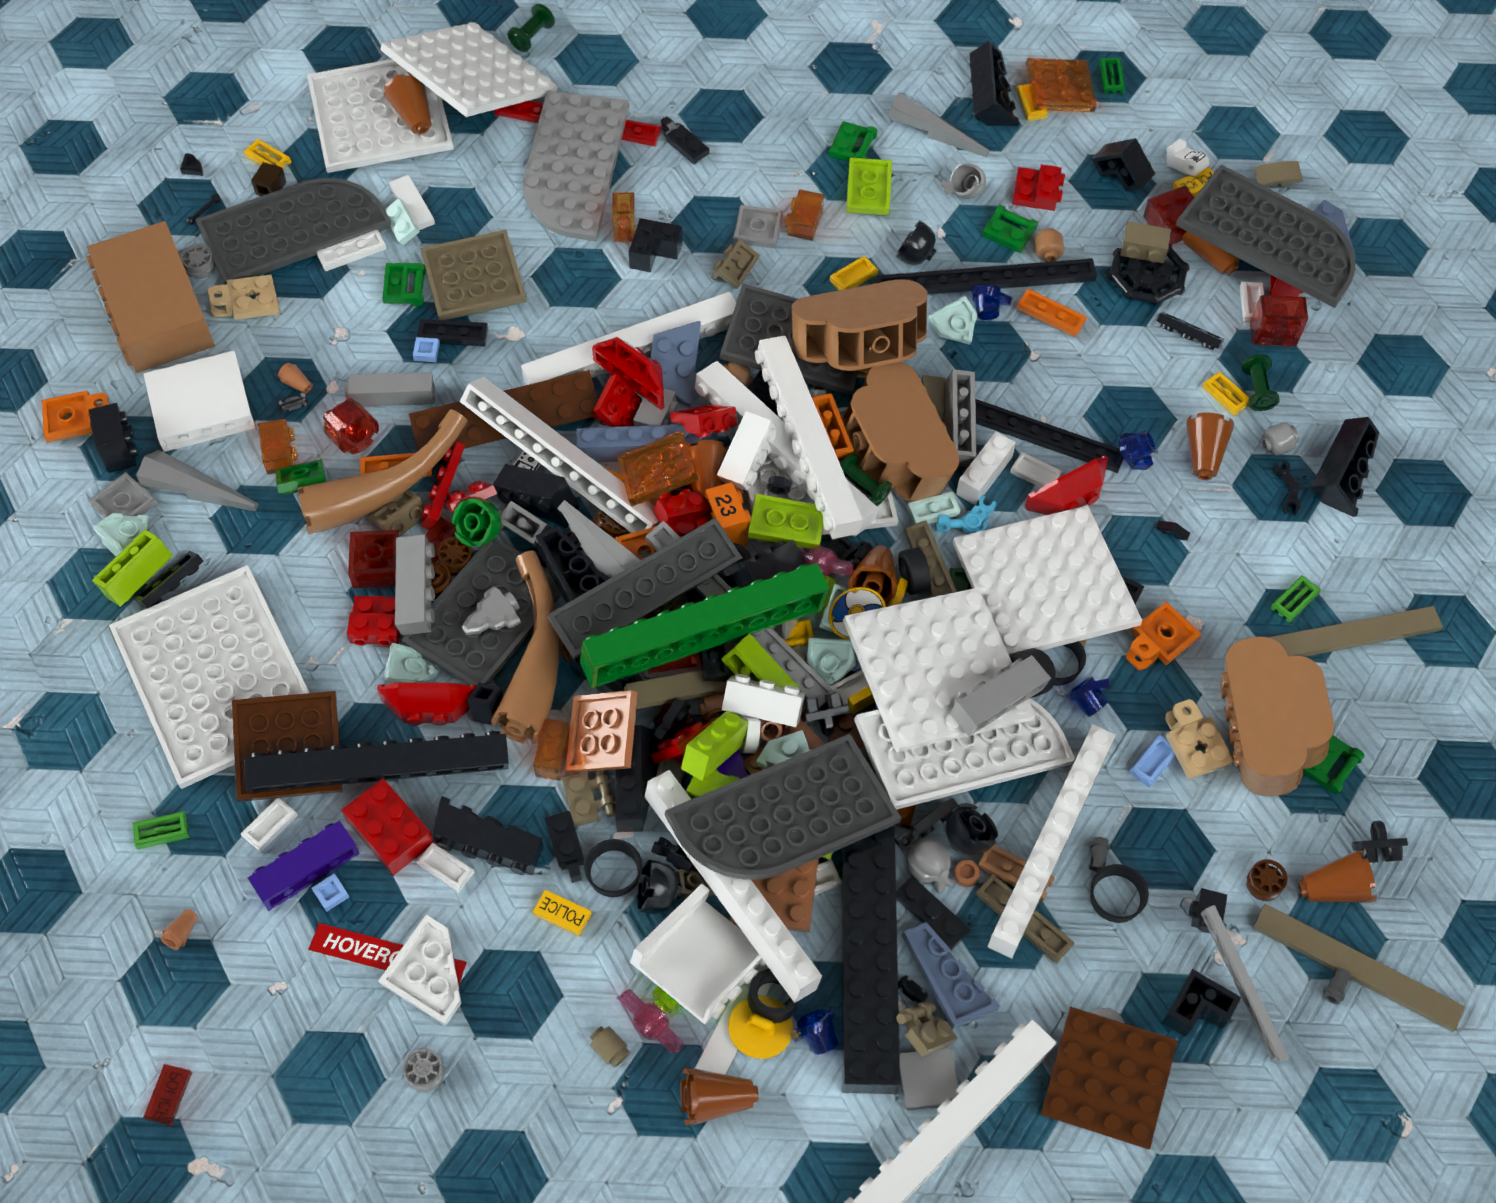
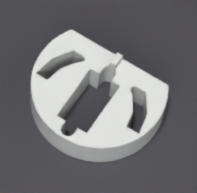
M739 714V717L749 722L743 746L739 750L741 753L755 754L760 738V720Z

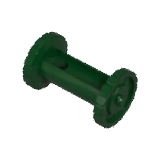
M535 4L531 8L532 17L520 29L512 27L508 31V39L517 50L521 52L529 51L531 48L530 39L542 27L550 29L555 24L554 15L545 5Z
M1265 354L1249 356L1241 363L1243 373L1252 377L1255 394L1249 398L1248 403L1249 407L1254 411H1267L1276 407L1280 402L1279 394L1269 389L1266 372L1272 367V359Z
M855 453L849 454L840 463L845 477L849 478L871 496L869 500L878 507L889 495L893 486L892 483L885 481L881 485L856 466L859 457Z

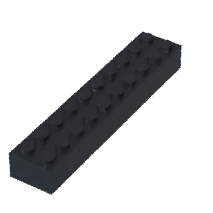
M895 825L841 848L842 1093L898 1094L900 1087L899 1023L896 1019L899 1014Z

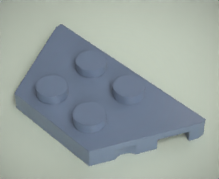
M701 321L654 334L650 359L658 361L662 367L663 388L675 391L676 397L688 407L691 406Z

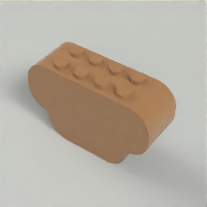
M891 280L800 298L792 304L793 351L804 361L813 363L828 362L832 367L846 371L861 370L908 360L915 356L917 343L922 342L927 336V290L921 284L914 281Z
M902 362L872 367L862 387L854 393L842 418L854 449L853 453L859 457L856 466L880 485L885 481L892 483V488L898 496L908 502L941 495L959 465V455L954 442L951 441L946 431L945 424L937 413L936 406L927 394L926 387L922 384L915 370Z
M1268 637L1241 639L1235 642L1227 652L1224 673H1221L1222 684H1220L1221 698L1226 701V706H1224L1225 720L1230 721V729H1228L1229 742L1234 744L1235 752H1232L1234 767H1239L1241 780L1251 792L1261 796L1288 794L1300 784L1303 769L1312 768L1320 764L1328 754L1329 740L1334 730V721L1324 675L1316 662L1304 656H1288L1284 647L1274 639Z

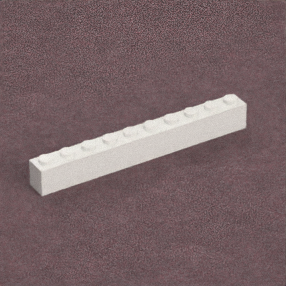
M727 292L521 365L523 380L526 385L588 370H590L592 378L601 374H608L610 372L593 361L592 346L615 337H619L633 347L640 348L650 358L654 334L701 321L699 339L714 336L716 333L729 328L736 301L731 292Z
M786 336L759 340L758 350L755 351L756 362L761 364L763 379L765 382L768 381L770 396L777 403V413L785 422V433L792 439L793 452L798 454L800 469L807 476L809 491L814 493L815 505L817 510L821 511L823 515L825 530H829L832 539L859 534L863 523L862 515Z
M718 361L697 373L694 389H696L700 396L709 401L711 405L736 407L737 428L746 411L773 422L776 427V437L767 447V456L780 470H783L790 476L796 485L803 488L812 500H815L814 493L808 489L807 476L800 469L798 454L793 452L792 439L785 433V422ZM847 480L863 518L861 533L875 521L879 508Z
M481 377L468 384L460 400L463 405L552 473L565 477L569 486L603 510V512L629 532L641 531L660 524L653 512L655 506L487 378Z
M1092 724L988 944L989 948L1011 959L1013 958L1116 734Z
M668 770L649 780L644 797L793 1002L796 1003L817 990L822 975L752 880L737 879L716 873L696 861L680 844L665 817V810L687 802L691 798L671 771Z
M1033 1019L1027 1025L1021 1023L1012 1033L1014 1038L1008 1044L1004 1041L994 1051L993 1054L996 1057L990 1063L985 1060L975 1070L977 1076L971 1082L966 1079L957 1088L956 1092L958 1095L952 1101L947 1098L937 1109L939 1114L933 1120L927 1118L918 1128L920 1134L914 1140L911 1137L905 1140L899 1147L901 1153L894 1160L889 1157L880 1166L879 1170L881 1173L875 1179L869 1177L859 1188L861 1193L854 1200L852 1197H849L844 1203H905L1053 1051L1057 1042Z

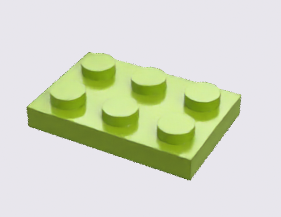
M850 158L846 213L889 215L892 160Z
M756 494L748 538L775 543L783 541L784 544L794 540L797 547L819 550L823 530V515L821 511L817 510L815 504Z

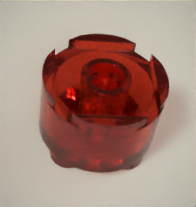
M353 398L346 399L332 410L326 411L323 415L324 433L345 454L346 452L358 454L366 450L373 443L371 438L374 433L378 434L379 431L378 421Z

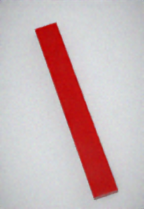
M525 101L495 109L494 114L539 123L544 103ZM626 120L622 140L656 147L661 133V126Z

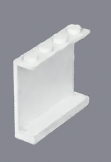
M235 350L143 373L157 437L164 452L256 428L249 408L239 369L240 364Z
M701 884L634 949L630 963L702 1023L706 1024L711 1017L715 1019L719 1017L725 1009L724 1004L728 1000L732 1002L737 998L744 983L748 985L751 983L752 979L757 975V969L760 966L765 968L767 965L742 930L706 902L710 890Z

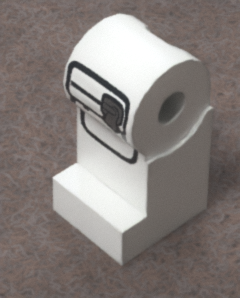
M1181 139L1167 147L1166 165L1184 174L1196 176L1209 166V159L1205 153L1187 148L1186 142Z

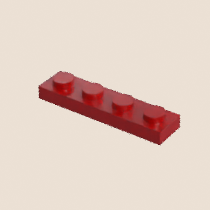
M459 441L452 448H449L442 457L445 460L444 466L441 465L436 473L435 478L438 479V482L432 486L428 495L431 498L430 503L425 505L421 513V517L424 518L421 527L430 530L438 521L464 451L465 444Z

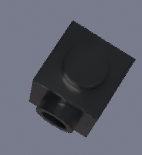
M478 683L467 699L474 721L492 725L491 720L503 698L501 687Z
M1201 888L1195 901L1192 900L1189 907L1188 916L1192 917L1191 926L1198 928L1201 932L1210 933L1201 912L1215 905L1223 921L1228 895Z

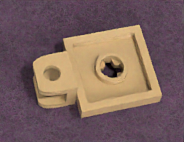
M272 275L226 280L227 284L212 286L208 289L209 304L213 317L234 316V320L280 314ZM217 293L222 294L221 297H215L214 295ZM257 295L256 299H251V297L248 296ZM216 306H223L224 308L218 310V309H216L215 307H216Z
M1188 699L1173 706L1172 711L1166 713V722L1171 731L1165 736L1188 780L1224 768L1234 762L1212 718L1209 717L1202 720L1203 716L1194 701ZM1198 744L1204 747V754L1201 750L1197 751L1195 749Z

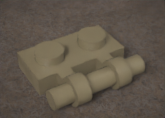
M605 770L594 771L596 778L593 780H589L587 772L562 778L574 827L599 821L598 811L605 810L607 817L616 815V800L611 795L609 788L611 782ZM600 790L601 799L594 801L592 791Z
M921 1002L916 1004L915 1007H907L896 1017L899 1024H905L909 1029L905 1036L921 1057L952 1045L958 1038L952 1031L951 1026L942 1017L936 1019L933 1017L932 1013L935 1012L936 1007L932 1002Z

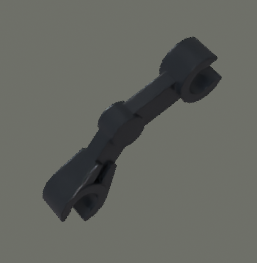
M1283 460L1281 466L1284 470L1280 469L1277 463H1275L1273 473L1281 477L1288 487V498L1282 508L1283 513L1286 514L1288 506H1291L1295 510V516L1300 509L1297 496L1300 485L1290 474V464L1288 461Z

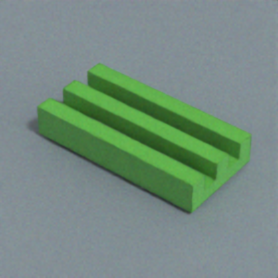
M1301 575L1272 604L1271 609L1273 611L1277 610L1279 612L1278 615L1281 617L1285 616L1287 618L1286 621L1290 623L1319 595L1321 589ZM1302 583L1306 585L1285 607L1281 605ZM1310 589L1313 591L1292 612H1289Z
M185 811L132 823L136 849L139 850L190 838ZM180 821L179 824L170 825L166 827L161 826L154 828L153 830L139 832V830Z

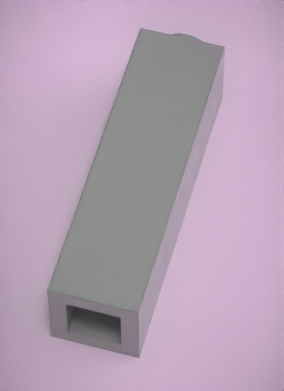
M432 372L349 375V381L344 386L345 398L350 400L351 407L434 404L435 383Z

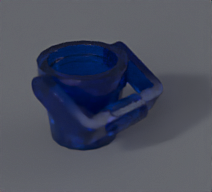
M976 285L972 288V299L975 303L977 317L980 320L996 319L1000 315V305H1011L1012 297L1001 292L998 286Z
M1145 430L1137 434L1124 433L1120 435L1118 440L1119 449L1125 461L1130 465V468L1132 470L1149 469L1153 465L1151 454L1156 452V445L1150 433Z
M1090 676L1072 688L1067 697L1088 717H1091L1108 703L1102 690L1110 688L1109 679L1096 681L1093 676Z
M830 1007L828 1009L816 1010L803 1016L797 1022V1028L790 1034L795 1043L805 1038L812 1052L816 1055L824 1054L834 1049L838 1045L837 1036L832 1024V1019L835 1017L834 1010Z

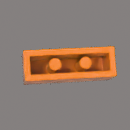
M832 393L812 397L838 461L841 463L849 454L853 453L854 449Z

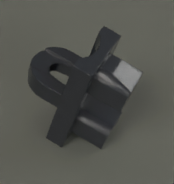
M840 693L824 695L827 708L821 710L819 709L817 697L804 699L803 713L800 719L806 722L819 719L822 733L825 736L831 735L834 732L832 716L850 713L849 706L843 705Z
M1380 820L1371 823V840L1352 842L1353 850H1363L1365 853L1361 858H1368L1369 863L1378 862L1377 848L1383 847L1385 862L1403 861L1402 846H1408L1407 838L1387 839L1385 824Z

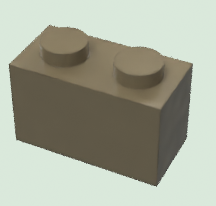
M1127 221L1120 256L1164 263L1168 252L1171 229Z

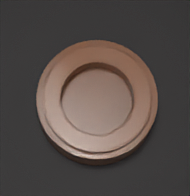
M967 859L959 861L953 871L955 882L962 887L974 886L980 876L978 865L974 861Z

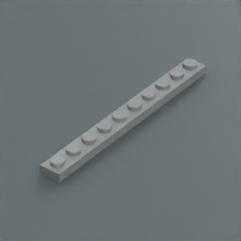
M662 521L646 535L645 540L656 551H659L680 537ZM716 575L694 589L705 599L711 595L719 596L725 594L732 588L719 575ZM772 628L751 634L800 687V692L805 693L804 699L817 697L820 709L826 703L824 695L835 693Z

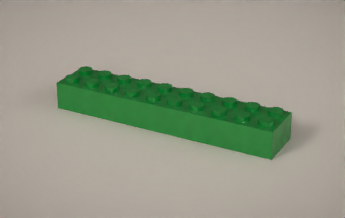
M817 563L812 565L804 564L794 571L788 573L780 572L774 575L773 578L764 581L759 579L752 582L749 586L743 588L735 587L725 594L719 596L711 595L705 598L704 601L695 604L690 602L674 611L665 610L650 619L641 618L626 627L617 626L602 635H590L582 642L580 664L592 689L745 637L749 633L754 634L821 611L829 591V586Z

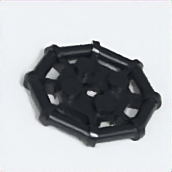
M1169 244L1166 257L1168 256L1175 266H1170L1166 260L1164 263L1120 256L1121 248H1116L1113 251L1114 257L1108 277L1125 294L1126 299L1145 301L1158 306L1161 302L1184 293L1186 275L1190 267L1173 250V245ZM1121 262L1127 265L1125 271L1120 270ZM1145 270L1151 271L1152 275H1150L1149 273L1145 274ZM1171 275H1177L1175 283L1170 280ZM1165 288L1168 289V290H1166V291H1164V292H1162V293H1159V291H1161V290H1163V289H1165Z

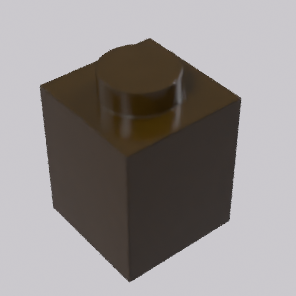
M263 162L251 179L255 195L263 196L283 189L286 184L283 168L275 164Z

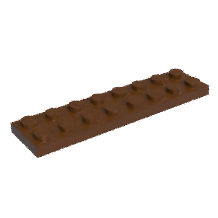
M590 370L504 391L551 428L593 418L595 415L593 409L597 403V397ZM460 401L409 413L418 451L438 432V425L450 409L459 412L468 421L450 448L457 441L465 444L464 449L507 439V437Z

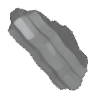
M493 586L484 593V599L477 603V610L467 617L461 626L462 630L466 635L482 633L487 629L512 628L521 623L515 612L520 608L519 604L510 592L503 595L499 589Z

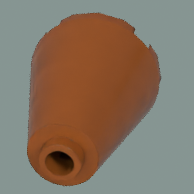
M409 72V76L405 77L402 74L396 75L384 86L385 92L383 94L386 100L413 133H427L432 122L425 84Z
M1188 231L1183 235L1182 240L1184 244L1219 273L1230 275L1239 268L1237 265L1240 262L1238 257Z
M1197 413V418L1191 419V416H1189L1186 422L1193 473L1200 480H1211L1212 477L1217 476L1234 429V422L1231 418L1229 421L1224 420V415Z
M699 440L695 446L691 447V443L683 447V456L693 492L699 491L704 500L706 489L723 485L717 473L729 446L725 448L724 443L720 441Z
M879 545L873 547L853 571L849 579L848 588H870L883 598L885 605L896 596L897 579L892 551L886 546Z
M1363 850L1355 851L1303 875L1302 881L1298 882L1301 897H1306L1308 902H1375L1377 894L1371 895V889L1376 888L1373 872L1368 858H1361L1365 852Z
M685 1068L682 1072L687 1074L686 1080H681L680 1084L681 1110L688 1114V1119H683L687 1126L751 1109L754 1106V1102H758V1087L753 1085L750 1079L695 1068Z

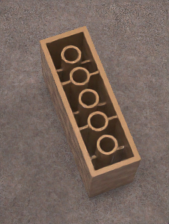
M166 221L87 246L90 255L86 256L90 268H95L92 271V275L96 285H101L98 287V291L102 301H107L104 303L109 319L114 318L111 319L110 323L115 336L119 335L117 336L118 345L121 352H125L123 355L127 365H132L136 373L215 347Z

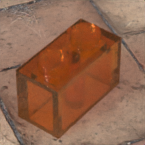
M799 189L797 197L792 198L790 207L792 212L791 214L787 213L785 226H788V236L813 241L824 209V194Z
M634 192L612 193L614 242H632L636 231Z
M286 419L258 423L262 461L267 475L276 473L275 469L295 465L294 460H298L296 446H292V441H296L293 427L288 426Z
M544 719L533 763L536 777L561 781L568 751L569 722Z

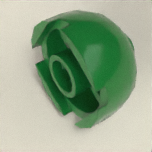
M481 498L462 501L454 510L452 524H455L457 532H454L461 543L469 547L484 546L494 541L502 526L499 510L491 502Z

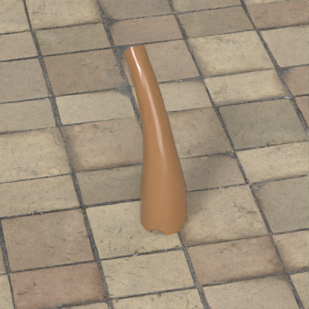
M450 409L438 425L439 430L434 437L417 453L396 466L359 476L298 487L303 517L307 523L308 535L348 524L377 510L403 494L422 479L445 455L468 422L467 419L459 412Z
M526 551L518 555L515 560L522 579L527 583L532 600L534 614L533 636L491 723L494 727L497 724L502 727L501 734H506V737L523 744L525 739H530L531 743L535 744L538 742L546 725L554 698L559 667V635L547 618V615L555 611L556 608L546 574L536 552Z

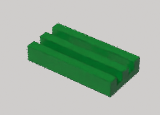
M1100 58L1099 66L1103 94H1108V91H1111L1112 94H1116V91L1124 94L1125 84L1121 58ZM1105 63H1107V65H1108L1110 85H1108V78H1107V71H1106V64H1105ZM1113 63L1116 64L1118 85L1115 84Z

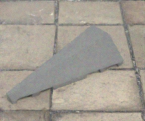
M898 92L891 105L889 119L928 131V138L987 157L989 153L988 148L907 94Z
M160 450L145 455L136 474L141 486L184 493L191 500L255 512L258 508V503Z
M564 500L558 507L559 512H562L569 523V528L579 539L587 557L609 579L641 561V559Z

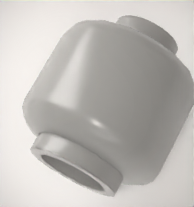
M1286 422L1268 427L1264 432V438H1262L1264 449L1270 451L1275 456L1294 450L1296 443L1299 442L1296 428Z

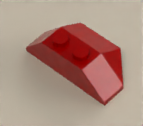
M619 337L592 346L594 362L612 375L618 374L635 392L660 410L664 408L662 367L658 361L651 360L640 348L633 347Z
M1104 455L1042 486L1039 490L1028 494L1025 504L1026 510L1050 515L1095 503L1099 499L1103 486L1108 458Z
M392 683L378 685L377 690L381 701L403 723L414 726L421 725L422 723H433L443 726L447 723H455L470 710L467 699L477 685L468 686L458 683Z

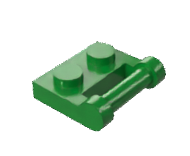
M842 121L829 149V157L849 162L850 158L867 159L866 154L872 140L876 139L878 130L873 126L866 128ZM859 138H864L859 151L853 153Z
M999 204L994 215L983 229L982 237L1021 254L1036 231L1039 222L1034 219L1028 220L1006 210L1005 206ZM1001 218L1007 219V220H1009V221H1011V222H1013V223H1016V224H1018V225H1020V226H1022V227H1025V228H1027V229H1026V231H1025V230H1022V229H1020V228H1018V227H1016V226H1013V225H1011V224H1009V223H1007V222H1004V221H1002V220H1000V219H1001Z
M386 263L382 295L383 304L422 306L424 296L422 295L423 276L426 275L425 265L422 263ZM409 274L415 275L413 293H407Z
M1332 735L1329 740V750L1326 758L1312 768L1303 769V774L1337 795L1343 789L1342 784L1356 764L1362 762L1365 755L1358 748H1352ZM1342 754L1348 759L1334 779H1331L1326 775Z

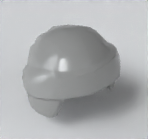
M960 163L954 168L950 181L942 180L940 185L945 188L944 193L946 195L951 193L963 199H972L984 191L986 176L977 165Z
M923 838L916 841L907 853L909 872L919 882H934L936 891L942 893L945 890V885H953V880L948 876L950 868L948 849L943 843L933 838Z

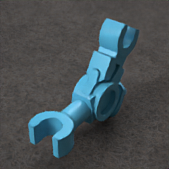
M982 495L977 505L973 507L969 514L962 516L961 519H950L948 515H938L936 531L946 532L951 528H961L962 532L971 534L988 530L989 523L986 522L984 526L982 524L989 518L988 514L994 511L996 502L993 501L991 505L987 506L983 503L986 496Z

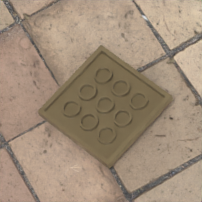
M507 230L420 248L439 320H449L527 302Z

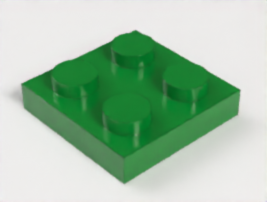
M322 459L275 469L278 493L293 494L298 491V487L326 482Z

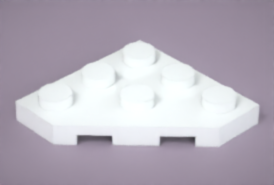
M426 915L378 982L445 1026L461 1005L450 932L447 927Z

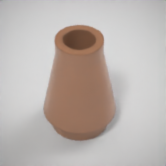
M286 363L278 372V377L282 383L304 394H307L313 387V384L296 364Z
M185 909L179 917L162 930L161 941L173 950H179L181 946H185L194 924L199 918L198 915L189 909Z

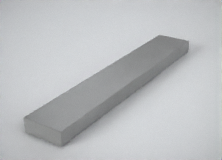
M1215 905L1206 908L1201 912L1204 922L1272 1061L1278 1063L1288 1059L1289 1056Z

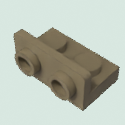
M740 239L734 245L731 243L723 252L725 258L723 260L720 258L712 269L715 272L711 277L715 280L720 276L735 289L742 284L760 257L756 251Z
M407 490L386 505L378 508L368 518L373 525L384 530L389 540L394 542L397 537H401L423 519L421 513L425 506L418 495Z

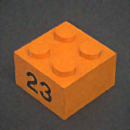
M733 482L706 489L705 502L709 507L707 513L709 520L711 521L716 518L732 543H737L744 547L748 546V524L751 521L749 511L743 509V498L740 490L735 489Z

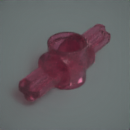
M817 546L816 549L813 548L810 551L798 547L805 560V564L812 565L817 563L824 578L833 573L846 577L853 573L852 563L838 559L833 551L825 547Z
M630 989L621 994L619 1001L634 1015L633 1024L646 1039L654 1040L657 1038L672 1054L677 1053L684 1045L683 1041L668 1027L669 1018L655 1003L645 1004Z

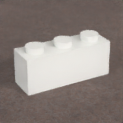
M745 412L717 473L722 482H733L735 487L748 491L750 485L752 486L755 483L758 467L766 459L767 447L776 437V427L773 422L756 414Z
M996 431L959 479L956 495L973 505H977L979 498L985 495L1012 459L1016 442Z
M735 674V676H731L727 680L722 710L796 727L800 721L805 693L800 692V688L786 685L783 688L775 686V683L770 680H760V682L750 680V677L747 675Z

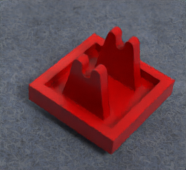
M618 374L611 375L593 409L595 413L594 418L601 419L600 424L609 427L634 426L633 419L642 399Z
M478 480L469 484V489L465 491L455 490L448 493L444 502V508L454 513V510L462 501L477 498L487 500V498L496 495L497 492L494 485Z
M699 721L689 728L686 726L675 733L676 737L673 739L669 738L658 744L657 748L659 750L651 754L655 764L673 758L681 767L687 744L711 725L713 721L705 724Z

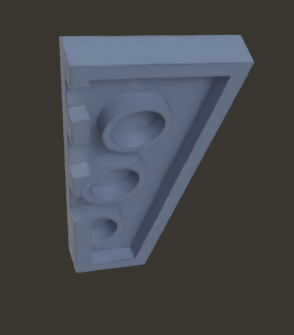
M927 922L902 933L901 936L952 1030L1000 1008L998 1002L995 999L992 1000L985 993V988L978 980L975 981L965 970L967 967L960 960L957 961L948 951L949 947Z

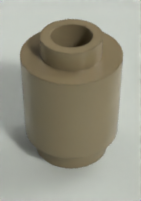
M601 1026L590 1036L592 1040L590 1047L607 1065L611 1064L616 1068L630 1054V1051L627 1049L628 1045L610 1026L605 1029Z

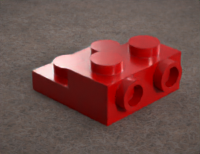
M1043 164L1040 165V170L1018 167L1012 205L1055 211L1056 203H1061L1063 190H1059V186L1063 187L1065 174L1061 173L1062 167Z
M707 404L670 413L671 422L681 423V426L686 428V433H694L696 437L710 436V432L714 431L715 433L727 432L729 428L737 426L736 407Z
M685 489L675 496H671L670 493L661 495L653 509L659 523L664 521L680 538L710 521L707 516L709 507L699 491L692 492L690 489Z
M355 596L347 629L349 642L358 646L378 644L387 647L391 646L392 643L399 644L400 632L395 626V597Z

